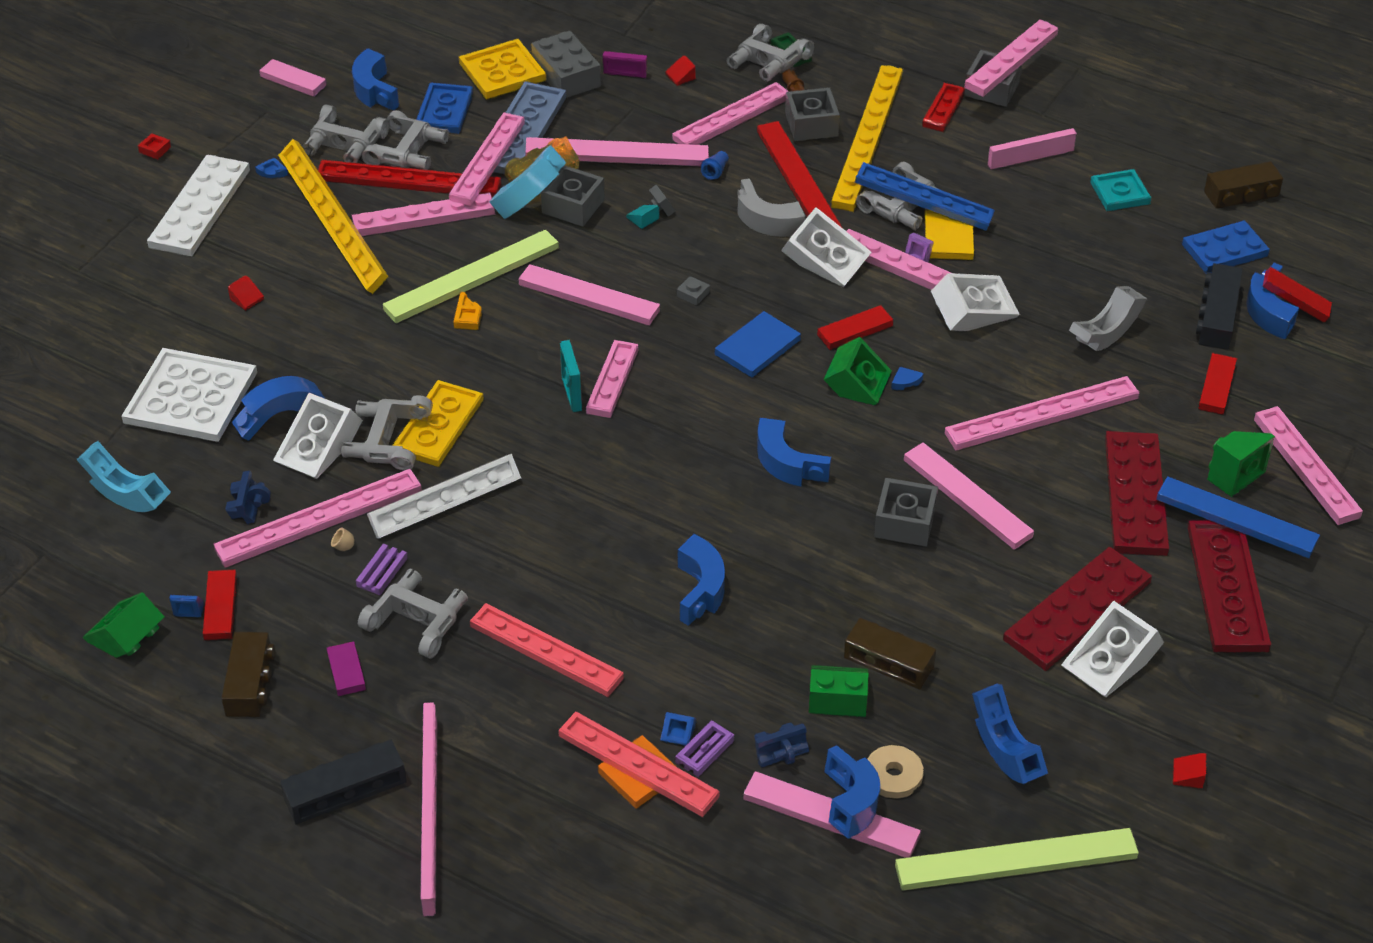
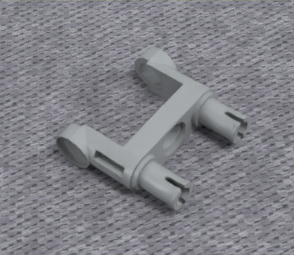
M758 24L753 31V35L742 42L738 50L727 58V64L730 68L737 69L745 61H751L764 66V68L760 69L759 74L764 81L768 82L776 74L788 70L799 60H808L814 52V43L807 39H798L786 50L768 45L772 34L771 27L765 24Z
M326 104L321 109L320 119L310 131V138L303 144L302 148L307 155L310 154L311 156L316 153L321 145L345 150L347 153L343 156L344 161L357 163L367 146L374 145L378 138L384 139L387 136L389 120L377 117L371 121L364 132L335 125L336 107ZM338 135H342L347 142L339 139Z
M392 111L387 117L389 128L395 131V133L405 136L396 149L378 144L367 146L362 153L363 161L370 165L384 164L400 168L413 167L428 170L431 158L418 155V151L427 140L446 144L449 138V131L447 129L431 127L428 122L407 118L401 111ZM392 118L400 121L401 125L395 124ZM369 152L376 154L378 159L371 157Z
M901 162L893 168V173L903 176L900 172L902 170L906 178L936 188L932 181L915 173L912 166L907 162ZM864 191L856 198L858 208L864 213L868 214L873 211L893 223L901 222L913 230H917L922 223V217L911 212L917 207V205L895 197L889 200L874 191ZM865 198L868 199L871 206L866 203Z
M421 395L413 396L411 400L382 399L379 402L357 401L358 405H356L355 410L359 417L375 418L365 443L344 441L341 447L342 456L344 458H363L366 462L392 464L395 468L403 471L412 469L416 460L414 453L407 449H402L403 446H390L389 442L397 418L422 420V418L428 417L431 414L433 402Z
M408 569L397 584L390 585L373 606L367 605L363 608L359 615L358 626L369 632L375 628L378 629L392 611L427 625L428 627L422 633L424 636L419 645V654L432 659L440 649L442 637L455 623L457 612L468 601V596L462 590L457 595L459 589H454L447 600L440 604L412 592L422 581V577L416 570L413 572V569Z

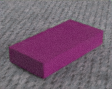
M604 51L603 74L646 78L647 55Z
M349 642L327 647V654L338 696L366 690L355 643Z

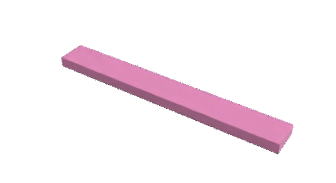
M526 137L525 159H537L550 145L564 160L701 166L702 162L708 158V145Z
M1128 376L948 426L945 427V435L957 451L1138 399L1139 391Z
M408 469L214 544V548L223 566L226 568L422 491L421 484L412 470Z
M424 703L421 852V904L423 916H434L436 913L437 715L434 703Z

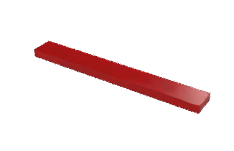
M779 121L758 125L757 133L806 216L808 217L817 207L842 228Z
M322 160L318 168V172L326 182L447 194L451 192L462 175L461 173ZM490 176L479 194L490 193L491 198H493L500 189L501 178Z

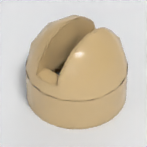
M340 528L334 534L331 546L340 551L349 550L354 545V536L348 530Z

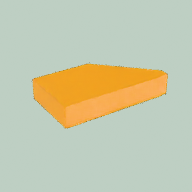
M460 292L454 318V328L478 330L482 316V307L476 302H472L465 292Z

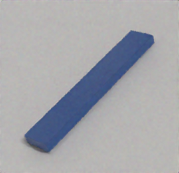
M865 162L862 163L855 179V183L986 231L995 211L994 209Z
M1168 476L1157 494L1156 500L1306 558H1310L1320 537L1317 533Z

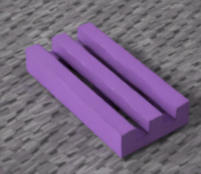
M383 544L356 579L357 587L381 595L407 560V552L401 551L398 553L397 548L392 547L390 550L388 545ZM392 559H395V561L386 571V568L389 565V563L392 561ZM382 577L378 584L373 586L378 578Z
M711 720L675 756V762L679 765L684 764L686 770H693V774L699 777L734 741V734ZM714 731H716L717 733H716L709 741H706V742L701 746V749H700L691 759H689L688 757H689Z

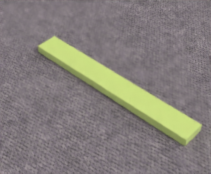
M543 230L383 303V310L395 323H398L455 297L460 292L468 291L558 249L559 242L548 231Z
M1130 828L896 859L895 867L901 890L903 891L1137 859L1138 850Z

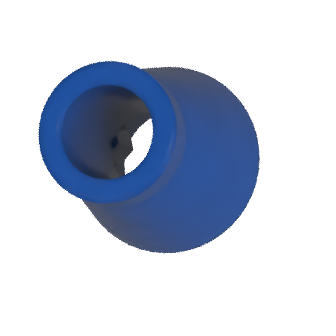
M719 151L717 154L705 159L701 164L702 175L710 180L719 178L729 160L728 155L723 151Z

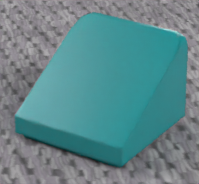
M642 205L627 214L626 218L642 229L659 219V206Z

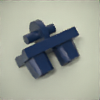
M250 470L245 471L242 474L241 481L231 483L230 491L235 500L227 502L225 509L231 519L243 517L247 524L254 523L257 508L261 504H266L270 501L271 492L265 487L264 483H256L252 479Z
M790 722L782 725L778 732L769 734L763 731L755 734L757 759L761 768L782 760L787 765L795 763V756L809 752L805 725L802 723L795 726Z

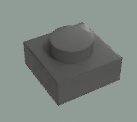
M657 185L649 190L654 196L651 201L654 205L659 206V211L663 209L668 217L675 212V209Z
M691 276L677 288V297L696 306L710 293L709 284Z

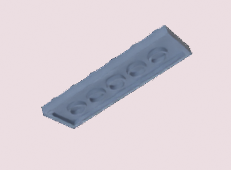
M529 82L523 83L506 113L524 117L525 124L493 172L515 177L521 175L530 160L525 159L526 137L543 138L566 99V90Z

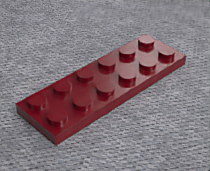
M1106 431L1105 446L1113 549L1123 554L1168 556L1169 542L1165 503L1156 500L1157 494L1163 485L1158 434Z
M1211 520L1189 521L1187 529L1213 652H1269L1271 642L1246 534Z
M1109 546L1004 632L1003 641L1044 671H1047L1079 644L1113 601L1124 606L1151 583L1152 575Z

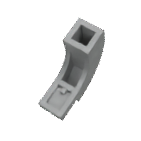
M750 178L741 180V190L737 191L738 216L751 229L770 236L790 237L805 221V215L799 202L787 204L768 203L758 197Z
M1129 286L1116 287L1105 308L1095 318L1089 321L1073 322L1069 331L1076 335V339L1079 342L1087 344L1095 351L1105 349L1116 342L1130 328L1141 312L1147 298Z

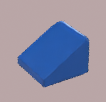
M170 595L169 599L174 616L201 617L204 600L200 597Z
M666 712L660 740L686 746L691 741L696 719Z

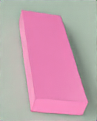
M274 59L259 70L260 77L313 97L327 85L325 78Z

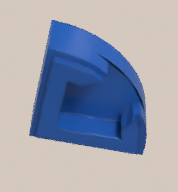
M272 158L255 167L256 173L266 178H280L288 175L287 168L276 158Z
M899 367L892 381L891 389L904 390V387L917 386L922 382L924 373Z

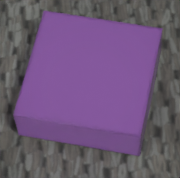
M912 233L909 235L905 253L929 262L934 242L916 233Z

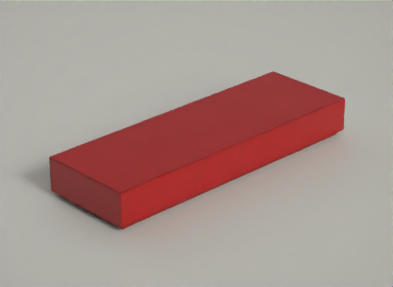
M944 83L924 117L922 127L944 132L965 94V88Z
M1272 267L1267 269L1263 281L1265 289L1325 323L1330 317L1332 302Z
M880 305L818 328L817 335L831 350L858 337L863 338L892 327L893 319Z
M1212 353L1198 409L1224 415L1237 358Z
M236 570L208 571L203 625L204 640L232 639L237 582Z

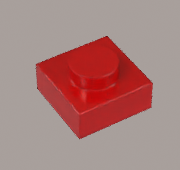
M153 133L138 145L139 153L157 160L171 148L169 139Z

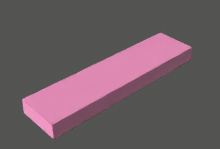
M1072 128L991 146L988 166L990 169H996L1074 151L1076 132Z
M614 340L586 406V414L611 418L638 353V344Z

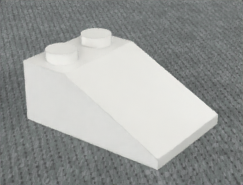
M817 207L781 250L798 265L842 287L846 285L871 254L869 249Z
M947 273L931 290L950 331H970L1017 318L1020 315L1000 276Z
M309 393L273 461L317 479L341 454L343 442H352L363 420L350 408Z
M1113 601L1061 666L1106 698L1143 668L1163 645L1164 641L1158 630Z

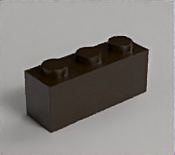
M1271 161L1208 173L1204 192L1217 209L1278 197L1283 177Z
M859 618L845 640L844 659L919 690L934 668L935 648L862 618Z
M234 632L221 698L225 716L260 717L261 707L267 703V689L265 685L271 681V667L269 663L275 659V645L270 644L268 632Z

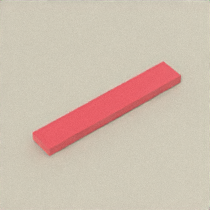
M487 603L470 620L471 628L606 697H609L624 679V672Z
M576 711L559 729V737L701 817L708 812L719 798V790Z

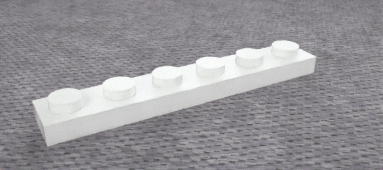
M509 454L367 513L376 538H381L516 481L521 476L512 454Z

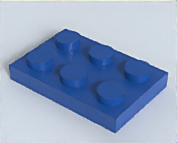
M1246 221L1183 238L1182 242L1183 247L1205 273L1212 272L1213 263L1236 266L1267 257L1270 250Z

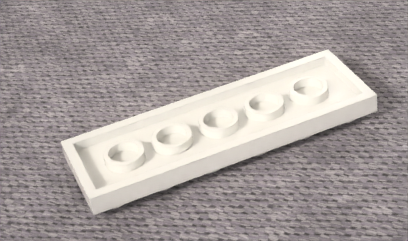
M206 155L148 238V248L192 257L250 171L249 163Z

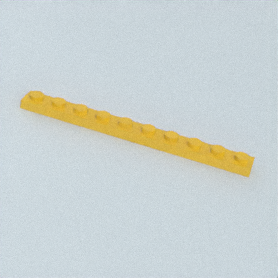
M881 65L833 195L831 208L854 212L856 198L860 195L863 187L855 183V179L863 162L871 165L902 78V68Z
M292 139L278 156L365 289L373 294L388 278L387 273L300 143Z

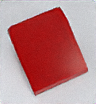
M684 55L666 71V75L678 86L695 79V65Z
M246 275L228 286L230 300L245 311L264 299V295Z
M1206 753L1174 758L1173 785L1203 788L1206 777Z

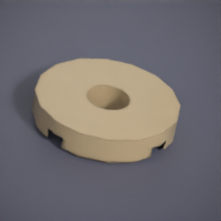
M889 745L880 747L873 751L867 759L879 775V794L884 797L895 799L908 797L922 783L923 765L920 758L913 751L903 746ZM892 768L898 769L901 774L893 776L888 774L887 770Z

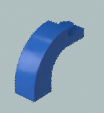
M367 48L356 58L352 66L355 94L363 104L370 108L377 103L394 111L399 107L397 88L379 81L387 73L385 56Z
M1272 264V268L1282 272V265ZM1264 270L1262 274L1255 272L1251 279L1246 301L1249 315L1262 329L1285 340L1295 326L1299 307L1280 300L1274 293L1263 287L1264 276L1267 270Z
M297 376L274 378L255 387L241 399L245 407L232 423L241 437L249 441L273 415L287 410L299 412L309 393L324 399L325 397L315 383Z
M760 418L757 453L763 467L771 475L783 482L796 486H801L803 479L829 482L831 457L805 454L793 450L784 441L786 421Z
M693 534L678 549V568L692 575L699 582L680 602V621L688 626L696 618H700L705 609L713 614L718 610L724 597L725 568L721 555L713 545L696 534Z
M995 684L973 693V699L979 718L975 719L977 728L987 750L1001 770L1012 780L1022 784L1048 774L1041 747L1028 742L1018 731L1012 719L1003 686Z
M836 745L828 749L824 772L847 792L832 799L828 822L849 839L864 831L872 823L879 798L880 778L870 761L866 758L855 761Z

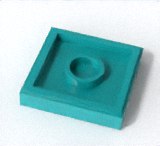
M1134 169L1091 176L1090 183L1106 211L1148 205L1151 202V196Z
M570 340L561 341L562 381L571 410L573 412L582 411L581 380L578 365Z

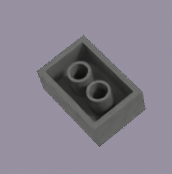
M571 31L562 32L531 43L532 56L546 73V81L551 87L566 90V98L601 87L600 64Z

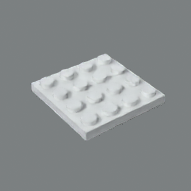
M162 348L122 414L123 423L219 442L241 403V399L245 396L257 374L256 365Z

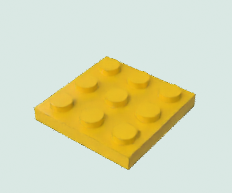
M519 39L459 57V64L486 99L516 91L522 87L524 82L537 84L546 81V73Z

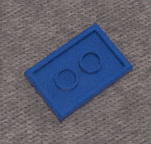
M430 83L416 120L428 122L431 127L447 129L449 133L459 134L474 93L473 87Z
M763 311L715 348V355L752 378L801 340V333Z

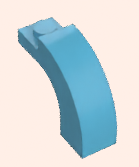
M550 145L520 176L502 187L489 201L490 204L506 219L542 192L558 176L559 170L566 164L565 160Z
M99 441L93 443L77 459L92 477L89 482L101 494L112 502L131 511L148 512L154 510L171 493L154 472L145 476H138L124 469Z

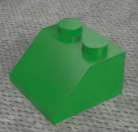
M858 337L838 347L823 380L839 397L876 405L892 370L861 337Z
M1233 431L1224 438L1220 437L1213 446L1214 453L1209 463L1210 470L1207 480L1230 497L1234 496L1266 472L1275 436L1271 433Z
M141 592L120 601L82 638L115 658L125 654L130 656L141 647L139 642L144 637H150L160 628L158 623L164 616L149 598Z
M811 665L809 713L866 717L868 669Z

